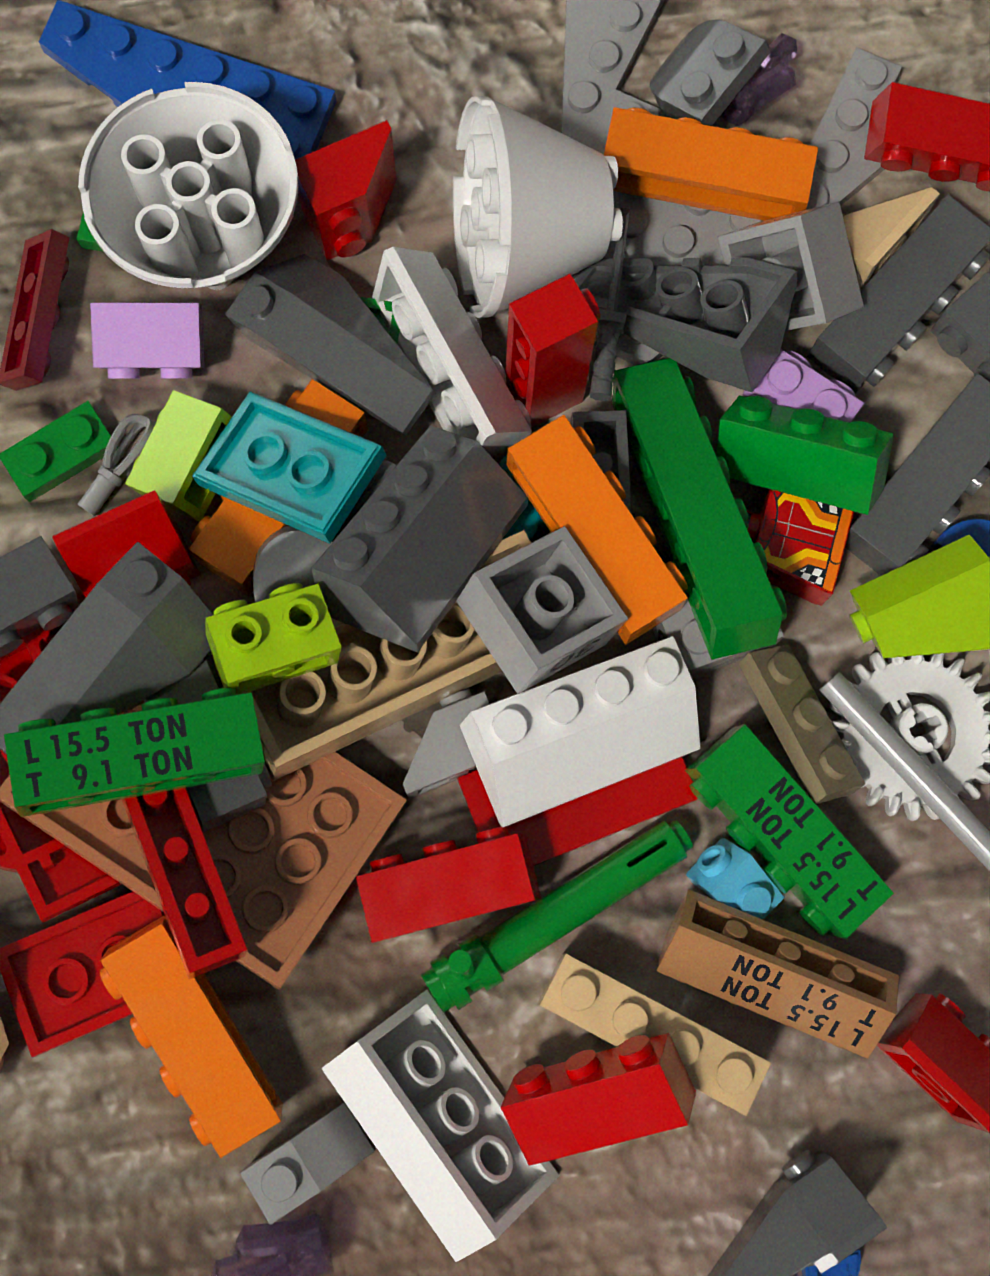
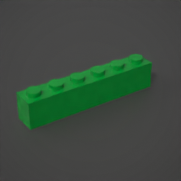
M670 358L615 370L612 406L614 411L626 410L628 447L673 563L680 570L687 583L688 589L685 591V594L688 597L711 660L775 645L781 621L787 617L785 600L781 590L778 587L772 588L766 575L767 560L765 552L759 542L753 543L747 530L748 515L745 505L740 498L734 499L729 488L730 474L727 463L723 456L716 457L712 447L711 426L705 415L699 416L696 410L695 390L690 377H682L677 362Z

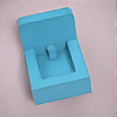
M725 838L720 839L715 845L707 848L699 856L697 863L686 873L690 881L706 892L711 899L760 919H764L785 898L751 854Z

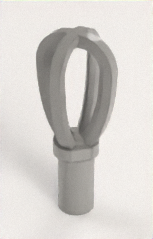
M140 414L128 415L120 421L107 444L103 457V466L101 465L97 471L99 473L77 505L96 516L116 486L120 487L123 479L129 477L133 469L134 459L142 451L155 426L153 421ZM136 423L117 449L118 443L131 424ZM143 427H146V430L140 438V440L137 442V444L134 446L131 452L125 457V459L119 464L125 451L127 450V448L129 447L137 433Z

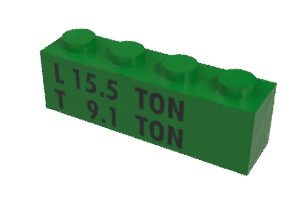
M221 688L202 694V701L178 705L176 698H161L142 704V711L118 715L117 709L102 708L81 714V721L56 725L54 719H36L18 725L19 732L4 734L14 807L20 817L262 774L265 760L252 692L238 695L236 688Z
M745 724L732 727L685 770L694 780L689 785L694 795L710 810L717 806L731 822L726 826L730 836L745 851L749 852L754 848L767 863L763 871L782 893L786 894L790 890L804 905L799 911L801 916L819 935L824 936L828 933L831 936L846 939L894 894Z

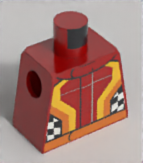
M770 490L762 502L759 514L747 511V530L752 542H759L763 547L767 560L766 575L769 582L813 604L822 606L833 595L854 511Z

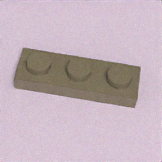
M787 644L749 652L738 664L812 801L815 804L851 795L866 784L790 646Z

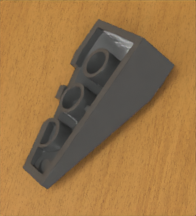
M306 254L254 272L225 313L231 322L251 342L405 437L436 394L346 279Z
M603 258L583 269L575 279L580 290L587 288L592 293L600 310H607L614 258ZM624 258L617 312L626 313L624 334L708 379L753 392L780 353L798 280L797 271L753 258H731L730 265H703L701 258H684L682 265H654L650 258Z
M137 541L96 584L0 703V750L7 755L4 734L19 732L18 725L36 719H54L56 725L81 721V714L102 708L117 709L118 714L121 712L125 714L141 705L142 700L168 685L174 686L190 677L211 653L206 638L205 618L213 614L180 575Z
M806 1150L790 1159L782 1167L785 1175L773 1183L708 1276H797L799 1271L816 1265L820 1273H823L887 1229V1226L831 1156L820 1150L815 1154H812L810 1150Z

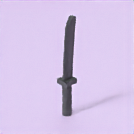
M621 208L623 229L619 241H616L607 310H600L601 319L598 320L596 331L598 332V345H596V360H594L593 366L594 375H592L589 396L597 401H608L611 399L614 379L612 376L615 372L616 364L614 361L617 357L618 349L616 346L619 341V335L624 334L626 313L617 312L630 213L629 208Z

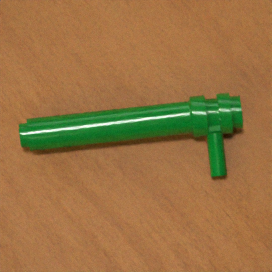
M677 820L669 824L665 821L660 822L479 937L474 933L458 943L460 949L454 951L450 956L446 957L444 953L430 961L432 967L420 974L443 1013L454 1006L458 1010L473 1002L470 997L482 988H485L487 992L504 982V974L687 858L686 852L693 848L691 839Z

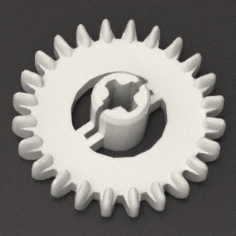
M875 652L869 658L871 672L861 664L855 665L852 668V674L857 685L851 683L852 686L879 714L885 704L887 705L893 717L889 725L957 797L959 794L968 800L979 799L981 794L972 781L981 784L990 783V773L982 767L983 764L990 765V750L988 749V745H990V730L988 729L990 712L983 709V706L990 701V691L975 694L973 691L982 678V674L976 673L965 679L960 678L965 660L960 658L945 668L943 667L945 653L932 654L928 661L924 660L923 655L908 656L907 660L905 657L888 658L887 664L879 652ZM907 694L925 697L937 704L947 716L951 728V744L943 761L936 749L944 743L948 736L946 717L938 708L930 704L920 703L913 706ZM830 702L831 710L841 716V720L831 722L866 784L864 786L868 788L866 804L873 806L881 798H884L885 812L888 816L897 814L900 806L903 805L905 814L910 821H915L920 817L921 806H923L926 814L931 819H939ZM922 724L926 733L914 738L910 728Z

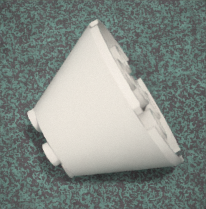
M184 82L185 88L154 94L153 89L147 90L117 107L101 123L89 141L81 162L78 185L81 192L84 219L91 234L105 254L130 274L145 281L167 287L224 289L233 280L249 271L271 253L289 227L298 197V173L291 145L286 134L272 115L260 104L238 91L202 82Z
M474 96L468 100L462 113L456 141V150H465L463 176H453L454 240L463 294H474L477 303L475 306H470V311L477 318H489L509 308V303L570 273L573 275L602 260L608 250L610 241L620 240L623 218L621 210L614 208L613 189L618 179V164L614 156H604L602 153L489 97Z

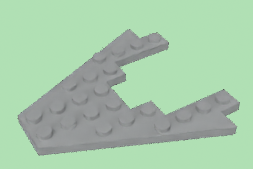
M566 0L562 134L604 155L614 107L622 109L642 108L653 115H660L661 109L619 91L665 0ZM856 47L810 143L811 146L818 147L809 201L805 210L838 201L841 207L885 170L881 167V163L864 159L872 101L891 82H895L902 66ZM613 191L614 208H619L620 210L621 208L630 209L624 258H650L654 265H682L684 258H701L703 265H725L718 236L762 222V220ZM610 241L604 258H614L616 241ZM581 271L572 275L574 280L577 278ZM626 334L619 335V341L616 346L618 348L617 357L627 362L641 365L657 361L663 356V354ZM597 340L594 342L595 347L598 345Z

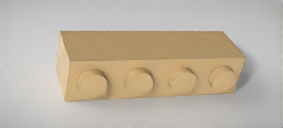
M568 954L561 955L537 1003L616 1047L634 1036L646 1035L651 1038L669 1033L694 1088L747 1116L771 1065L769 1061Z

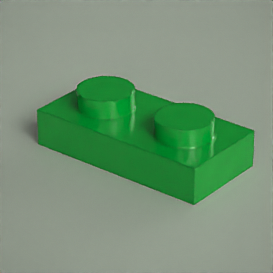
M86 401L0 453V460L23 497L30 503L103 459L111 435L90 402Z

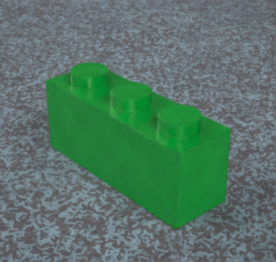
M739 395L720 418L716 457H724L731 479L868 515L884 490L894 433L878 430L874 425L867 422H846L826 417L814 409H793L773 404L769 399L761 396L744 397Z

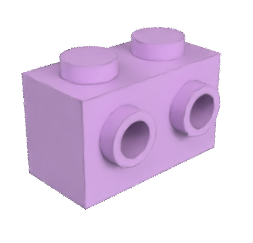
M90 303L93 368L107 369L108 379H140L139 368H160L161 379H192V368H205L203 306L201 304Z
M780 349L779 355L754 391L744 390L742 394L744 397L761 396L769 399L773 404L793 409H814L826 417L846 422H852L864 402L855 397V393L848 385L839 380H828L811 369L810 363L803 356L793 351L785 352Z

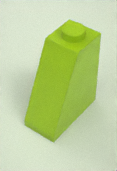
M970 534L850 590L857 608L856 612L849 614L851 622L862 643L864 644L872 640L883 658L990 649V558Z

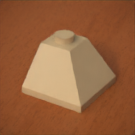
M930 187L847 214L843 217L860 291L923 223L940 195L934 188Z

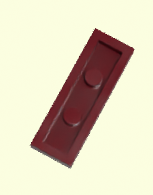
M53 229L25 240L0 368V385L15 391L42 383L51 364V354L48 350L52 330L60 316V306L57 302L61 282L64 280L69 268V258L66 254L70 238Z

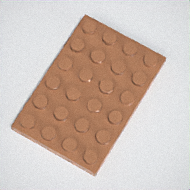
M139 705L127 713L142 711V707ZM336 752L275 781L270 776L272 786L265 789L267 794L265 806L203 832L247 947L245 957L236 961L278 990L281 989L407 801ZM9 775L0 787V802L18 813L14 807ZM122 799L24 817L163 911Z

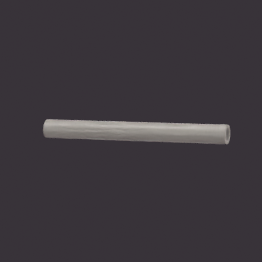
M838 672L819 691L990 872V831L852 684Z

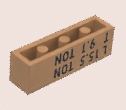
M689 889L665 935L656 970L681 983L698 988L732 1004L744 1007L780 1022L785 1026L802 1031L867 1059L897 1012L899 975Z

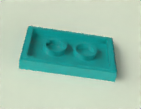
M250 391L192 477L199 486L330 544L387 455L379 444Z

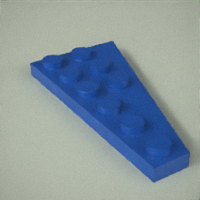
M57 0L38 41L46 55L88 86L93 85L112 99L117 107L134 96L153 89L154 94L185 88L184 82L211 83L238 91L260 104L278 122L288 138L295 160L317 150L337 102L335 90L61 0Z

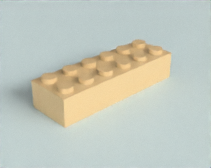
M523 530L503 539L481 569L531 544L525 531ZM455 602L418 653L331 618L342 647L337 664L246 693L252 692L265 766L272 780L275 781L438 703L452 694L502 672V670L458 603Z

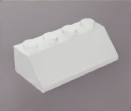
M391 247L384 250L372 299H375L381 309L380 315L388 330H390L392 314L394 315L400 329L398 346L436 393L429 402V405L443 430L478 441L496 462L501 460L507 454L509 447L531 434V419L524 404L520 400L515 401L506 385V374L501 362L496 356L490 357L481 340V328L476 317L471 312H465L457 297L458 290L452 274L447 268H441L432 252ZM383 300L392 302L393 312L386 311Z
M674 636L471 711L459 725L502 828L700 749L696 687Z
M428 990L414 998L321 1068L455 1262L497 1240L560 1176L550 1161L531 1166L528 1165L500 1108L504 1100L503 1095Z

